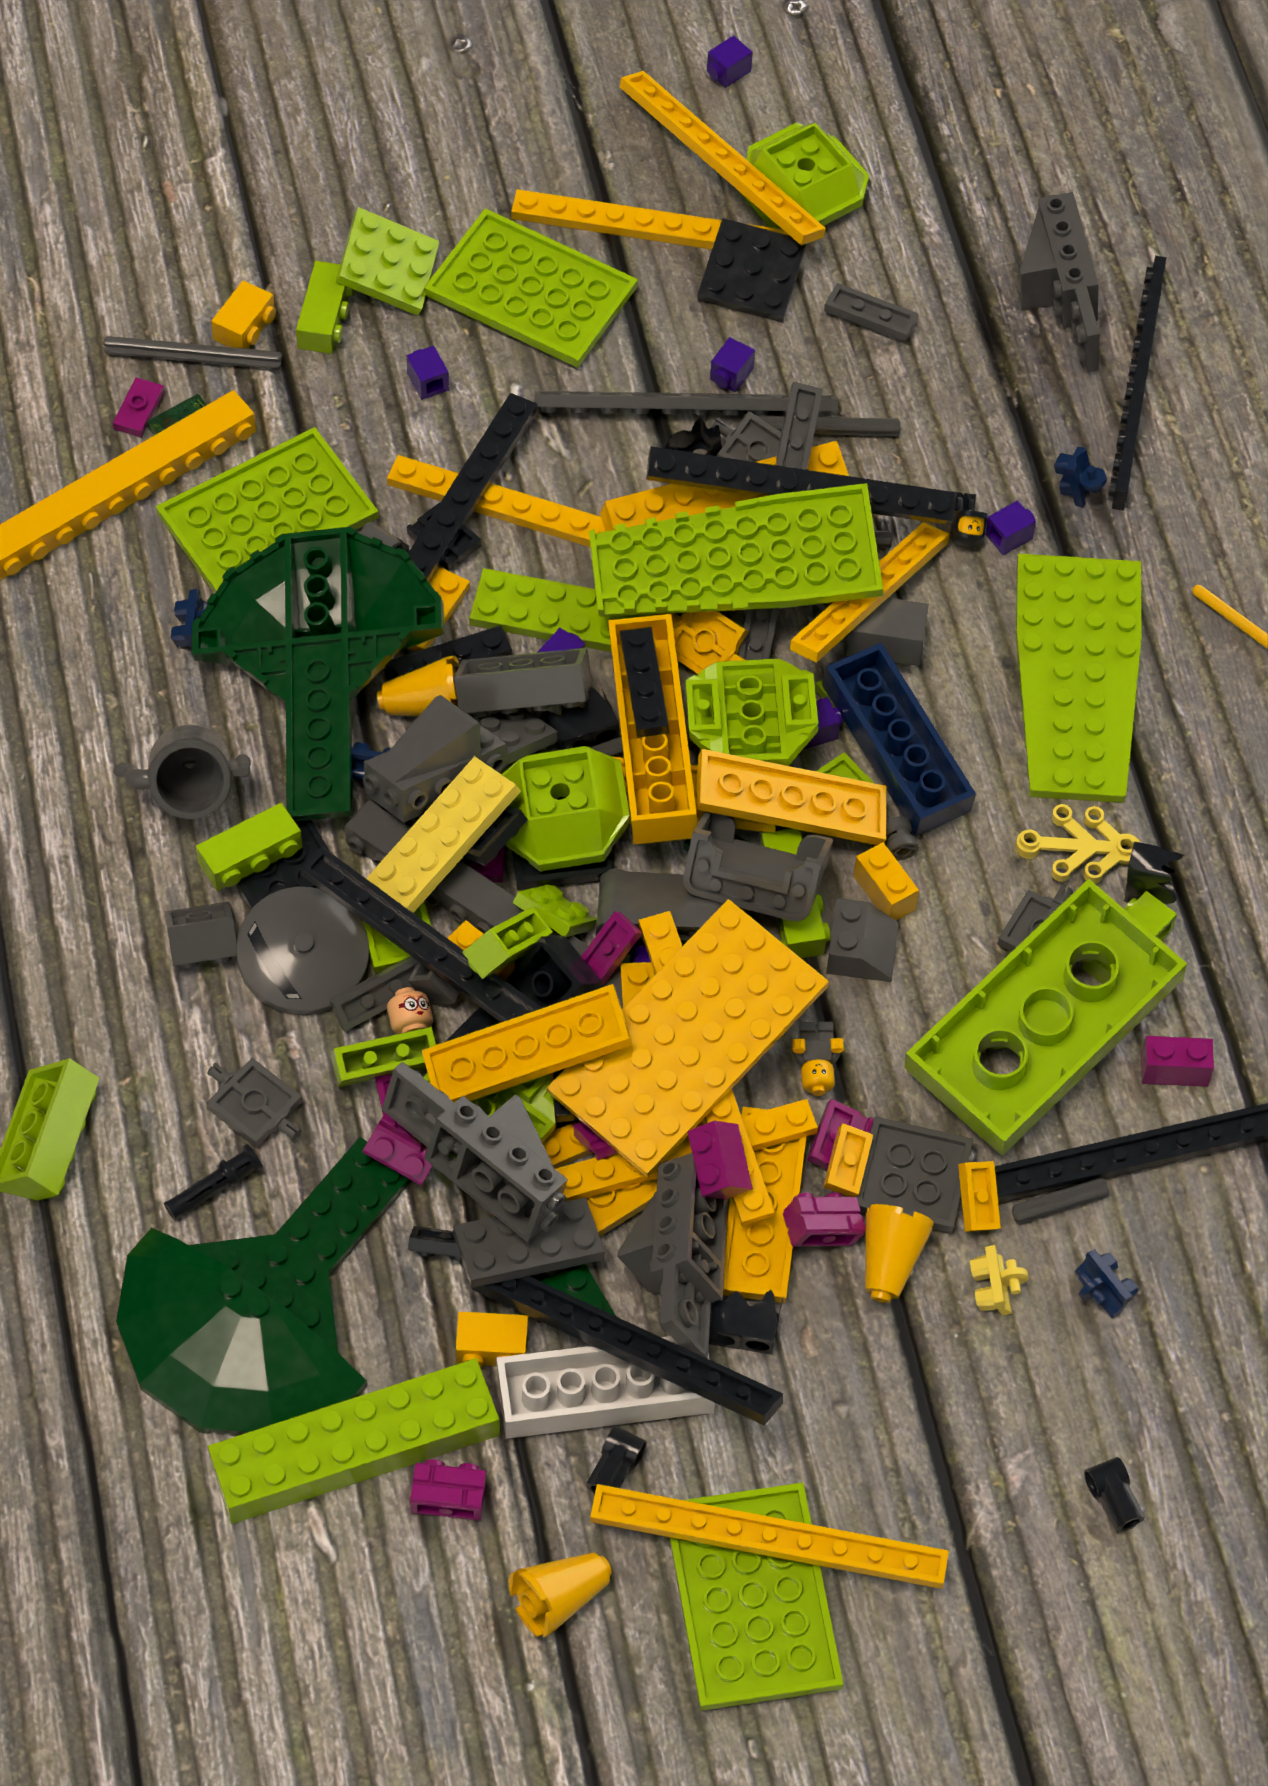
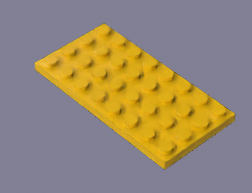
M728 899L622 1009L632 1045L565 1068L547 1087V1092L648 1178L658 1168V1165L688 1136V1131L694 1129L829 987V981Z

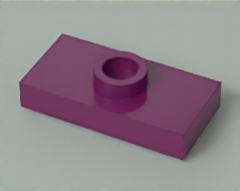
M136 377L113 421V429L142 438L165 392L164 385Z

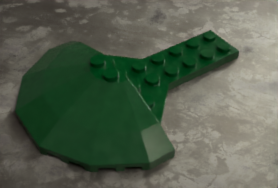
M351 527L281 534L275 538V543L263 551L259 552L257 550L250 554L251 558L237 568L232 566L226 570L222 576L223 582L215 594L212 593L210 595L204 612L200 618L196 617L192 624V656L195 661L238 666L286 705V810L294 822L353 816L351 700L401 649L416 646L444 634V604L441 596L433 589L425 575L417 568L409 554L403 549L392 548L383 544L382 540L375 537L371 539L358 533L356 529Z
M359 1137L273 1235L188 1245L175 1237L151 1228L127 1255L116 1318L117 1328L125 1345L140 1390L199 1433L209 1434L210 1431L231 1433V1436H239L358 1397L367 1387V1380L338 1353L329 1277L412 1180L363 1153L362 1151L367 1141Z

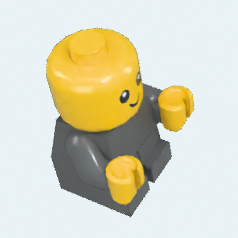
M800 1022L798 1039H792V1053L797 1063L802 1065V1087L806 1092L814 1096H822L833 1089L835 1085L833 1064L837 1062L841 1052L844 1051V1039L833 1038V1022Z

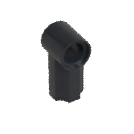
M614 1426L605 1440L601 1451L602 1456L588 1479L586 1487L594 1495L597 1484L620 1488L630 1469H635L639 1463L647 1441Z
M1119 1457L1084 1470L1089 1491L1095 1499H1100L1116 1532L1132 1529L1144 1520L1145 1516L1129 1487L1130 1478L1127 1469Z

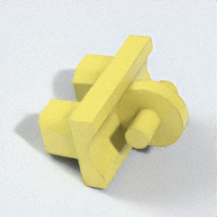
M996 1246L985 1247L986 1255L970 1260L971 1273L974 1280L980 1281L990 1278L991 1286L975 1290L976 1304L980 1311L998 1309L1002 1316L1012 1314L1008 1286H1010L1011 1294L1021 1293L1020 1284L1027 1282L1029 1279L1028 1271L1025 1268L1017 1267L1015 1259L1007 1260V1269H1005L1003 1257L997 1254Z

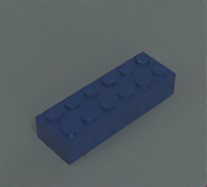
M882 642L826 666L822 686L835 707L839 709L844 722L881 782L886 786V790L902 816L909 818L915 837L971 812L976 797L974 789Z

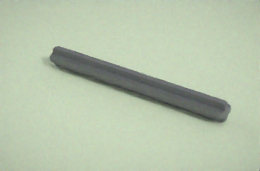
M113 336L105 337L103 342V350L106 354L275 370L280 369L282 365V354L275 351Z

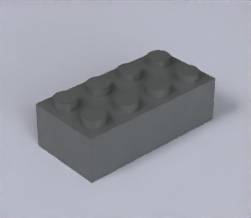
M587 648L462 660L454 676L458 708L468 713L471 717L483 716L487 714V711L500 710L502 714H509L525 707H531V710L540 711L548 709L550 705L563 704V707L566 708L577 707L582 702H586L592 685Z

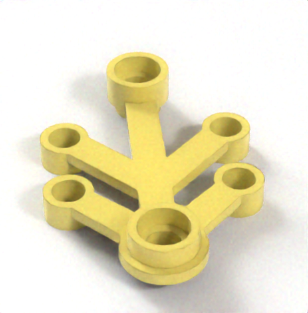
M1060 804L1053 809L1052 821L1055 825L1062 826L1075 839L1042 837L1034 830H1025L1018 835L1015 849L1019 856L1026 859L1037 857L1041 850L1075 852L1066 860L1060 859L1054 862L1051 875L1059 882L1067 881L1071 873L1093 855L1108 854L1100 862L1092 861L1085 866L1084 879H1090L1093 883L1097 884L1102 880L1103 875L1118 863L1129 865L1133 844L1140 841L1131 834H1119L1104 820L1103 810L1092 806L1085 812L1084 823L1089 828H1095L1107 841L1096 840L1072 818L1071 808ZM1064 813L1067 817L1060 818L1057 814ZM1096 815L1099 819L1092 820L1089 816ZM1025 840H1032L1034 843H1027ZM1121 846H1128L1131 849L1126 850L1123 849ZM1064 868L1067 872L1059 873L1056 869ZM1096 870L1099 874L1092 875L1089 871Z

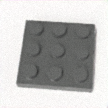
M875 1116L871 1129L873 1139L859 1195L857 1196L860 1212L866 1213L868 1207L870 1208L872 1204L898 1206L903 1208V1213L909 1214L912 1217L914 1211L929 1217L934 1222L932 1229L953 1233L961 1197L958 1164L969 1161L973 1138Z

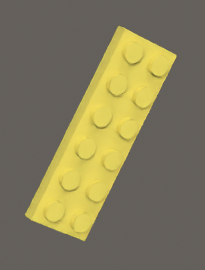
M474 756L366 879L414 913L521 790L515 783Z

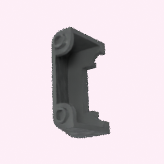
M705 811L692 833L683 876L685 889L694 896L725 903L729 899L739 908L789 921L804 920L813 907L834 839L820 835L806 836L801 840L797 853L792 854L734 839L736 822L733 817Z
M610 869L600 876L596 935L614 911L621 912L639 930V919L670 911L681 943H686L724 903L690 894L685 889L683 884L684 875L628 872L621 869ZM642 935L638 940L644 941Z

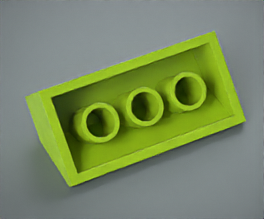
M70 1058L28 1071L0 1148V1192L37 1201L58 1196L64 1187V1177L69 1163L75 1156V1146L79 1135L85 1128V1118L90 1104L96 1097V1087L100 1079L98 1076Z

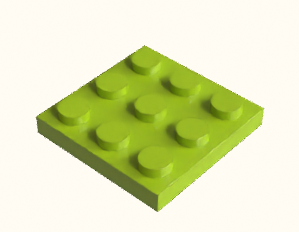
M358 207L352 219L336 282L418 316L424 304L426 296L424 287L430 280L439 241Z

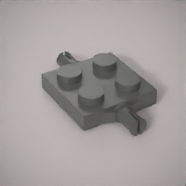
M750 411L734 427H731L719 419V417L711 427L714 429L715 425H719L720 434L726 437L724 446L717 454L718 457L756 462L777 456L782 432Z
M1061 885L1054 898L1043 897L1028 889L998 938L997 945L1012 952L1073 894L1072 888L1068 887L1066 890L1067 885Z
M251 1058L241 1069L231 1074L219 1066L218 1063H214L213 1067L209 1068L207 1074L221 1085L218 1091L206 1102L207 1109L257 1148L271 1133L280 1130L292 1141L299 1137L302 1130L290 1122L288 1118L302 1103V1096L254 1058Z

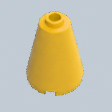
M448 656L383 683L382 690L377 691L379 708L381 710L385 709L387 715L419 717L432 700L439 695L458 707L454 681L456 674L454 667L460 666L456 656Z
M872 1204L870 1208L868 1207L865 1230V1291L871 1294L870 1298L872 1300L890 1303L891 1299L899 1298L932 1232L934 1222L929 1217L915 1211L912 1217L909 1214L903 1213L902 1207Z
M594 1552L520 1568L510 1574L508 1579L509 1592L511 1597L517 1594L520 1606L515 1609L527 1629L537 1637L542 1634L543 1637L551 1635L603 1590L610 1582L612 1571L605 1557L599 1556Z

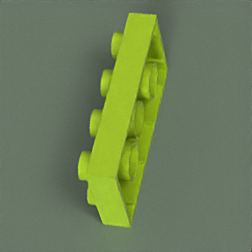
M1088 879L905 1053L904 1068L1003 1156L1184 980L1187 963ZM1093 959L1098 960L1111 971L1110 980L1097 986L1083 984L1072 975V965L1078 961L1090 963ZM1007 1047L1013 1050L1020 1058L1019 1068L1008 1074L992 1073L980 1063L981 1053L988 1048L1003 1049Z

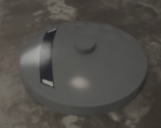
M292 887L266 896L249 911L238 933L237 964L243 981L260 1001L284 1013L312 1015L332 1009L329 1000L361 983L367 968L369 943L361 919L318 888Z

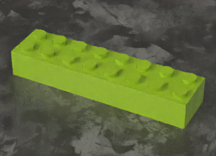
M477 1358L208 1445V1452L230 1522L234 1524L500 1436V1419Z

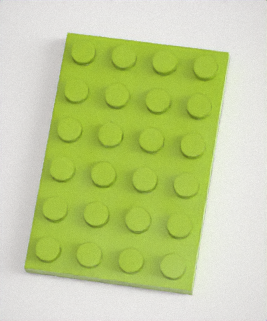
M485 208L425 285L424 292H426L427 297L579 368L638 287V279Z
M315 427L156 506L157 515L214 594L223 582L222 576L226 570L232 566L237 568L251 558L250 554L257 550L259 552L263 551L275 543V538L281 534L351 527L357 530L366 523L379 518L377 508Z
M804 1482L684 1500L812 1525ZM669 1537L700 1711L843 1689L844 1683L820 1566Z

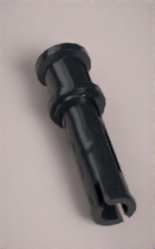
M248 1144L243 1146V1151L228 1161H220L216 1166L217 1170L194 1183L172 1199L165 1201L163 1204L174 1221L178 1220L179 1217L226 1187H237L239 1181L252 1172L262 1171L263 1165L254 1150Z

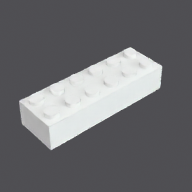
M671 1336L662 1337L678 1345ZM594 1346L497 1357V1379L506 1439L714 1413V1402Z

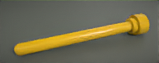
M1195 585L1193 587L1192 593L1194 596L1268 649V634L1202 585Z

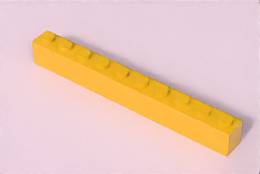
M232 390L1 523L0 580L18 573L24 566L35 560L42 559L55 548L68 544L74 537L86 530L95 528L100 522L110 516L121 513L126 507L136 501L147 498L153 491L164 485L171 484L184 473L197 469L203 462L215 455H221L227 448L239 441L248 439L256 432L255 413Z

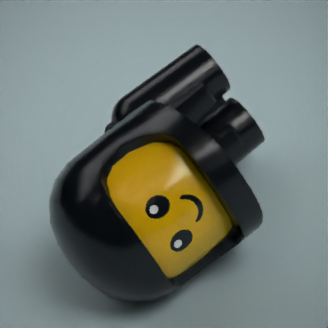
M955 492L954 515L950 535L952 540L960 546H976L982 542L985 536L988 513L975 511L976 494L964 493L963 495L961 492Z

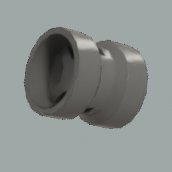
M905 816L886 820V846L897 861L910 858L919 850L916 838L911 835L913 830L911 822Z

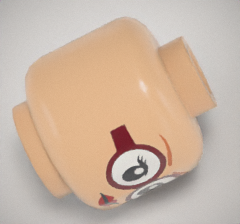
M412 987L397 990L395 996L387 1003L386 1008L391 1028L396 1034L429 1028L433 1023V1015L427 995L423 992L415 991Z

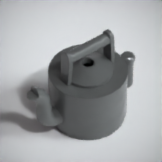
M182 725L168 730L157 739L149 754L148 769H138L132 764L121 763L115 766L113 772L116 776L124 778L126 784L134 789H149L155 802L168 814L182 819H198L210 815L220 808L229 795L232 777H247L250 774L251 760L245 754L237 756L236 759H230L225 743L211 730L197 725ZM196 763L193 768H186L184 764Z

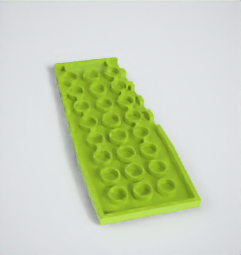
M867 483L774 494L735 502V507L719 509V505L705 508L704 513L688 516L686 511L676 513V518L657 522L655 517L645 519V524L626 528L624 523L614 525L615 530L596 534L595 529L589 531L597 608L600 617L788 608L883 596V585Z
M1018 553L1015 638L1018 670H1020L1019 686L1023 706L1022 721H1024L1025 730L1024 745L1027 754L1026 769L1029 778V796L1124 803L1127 792L1142 639L1141 561Z

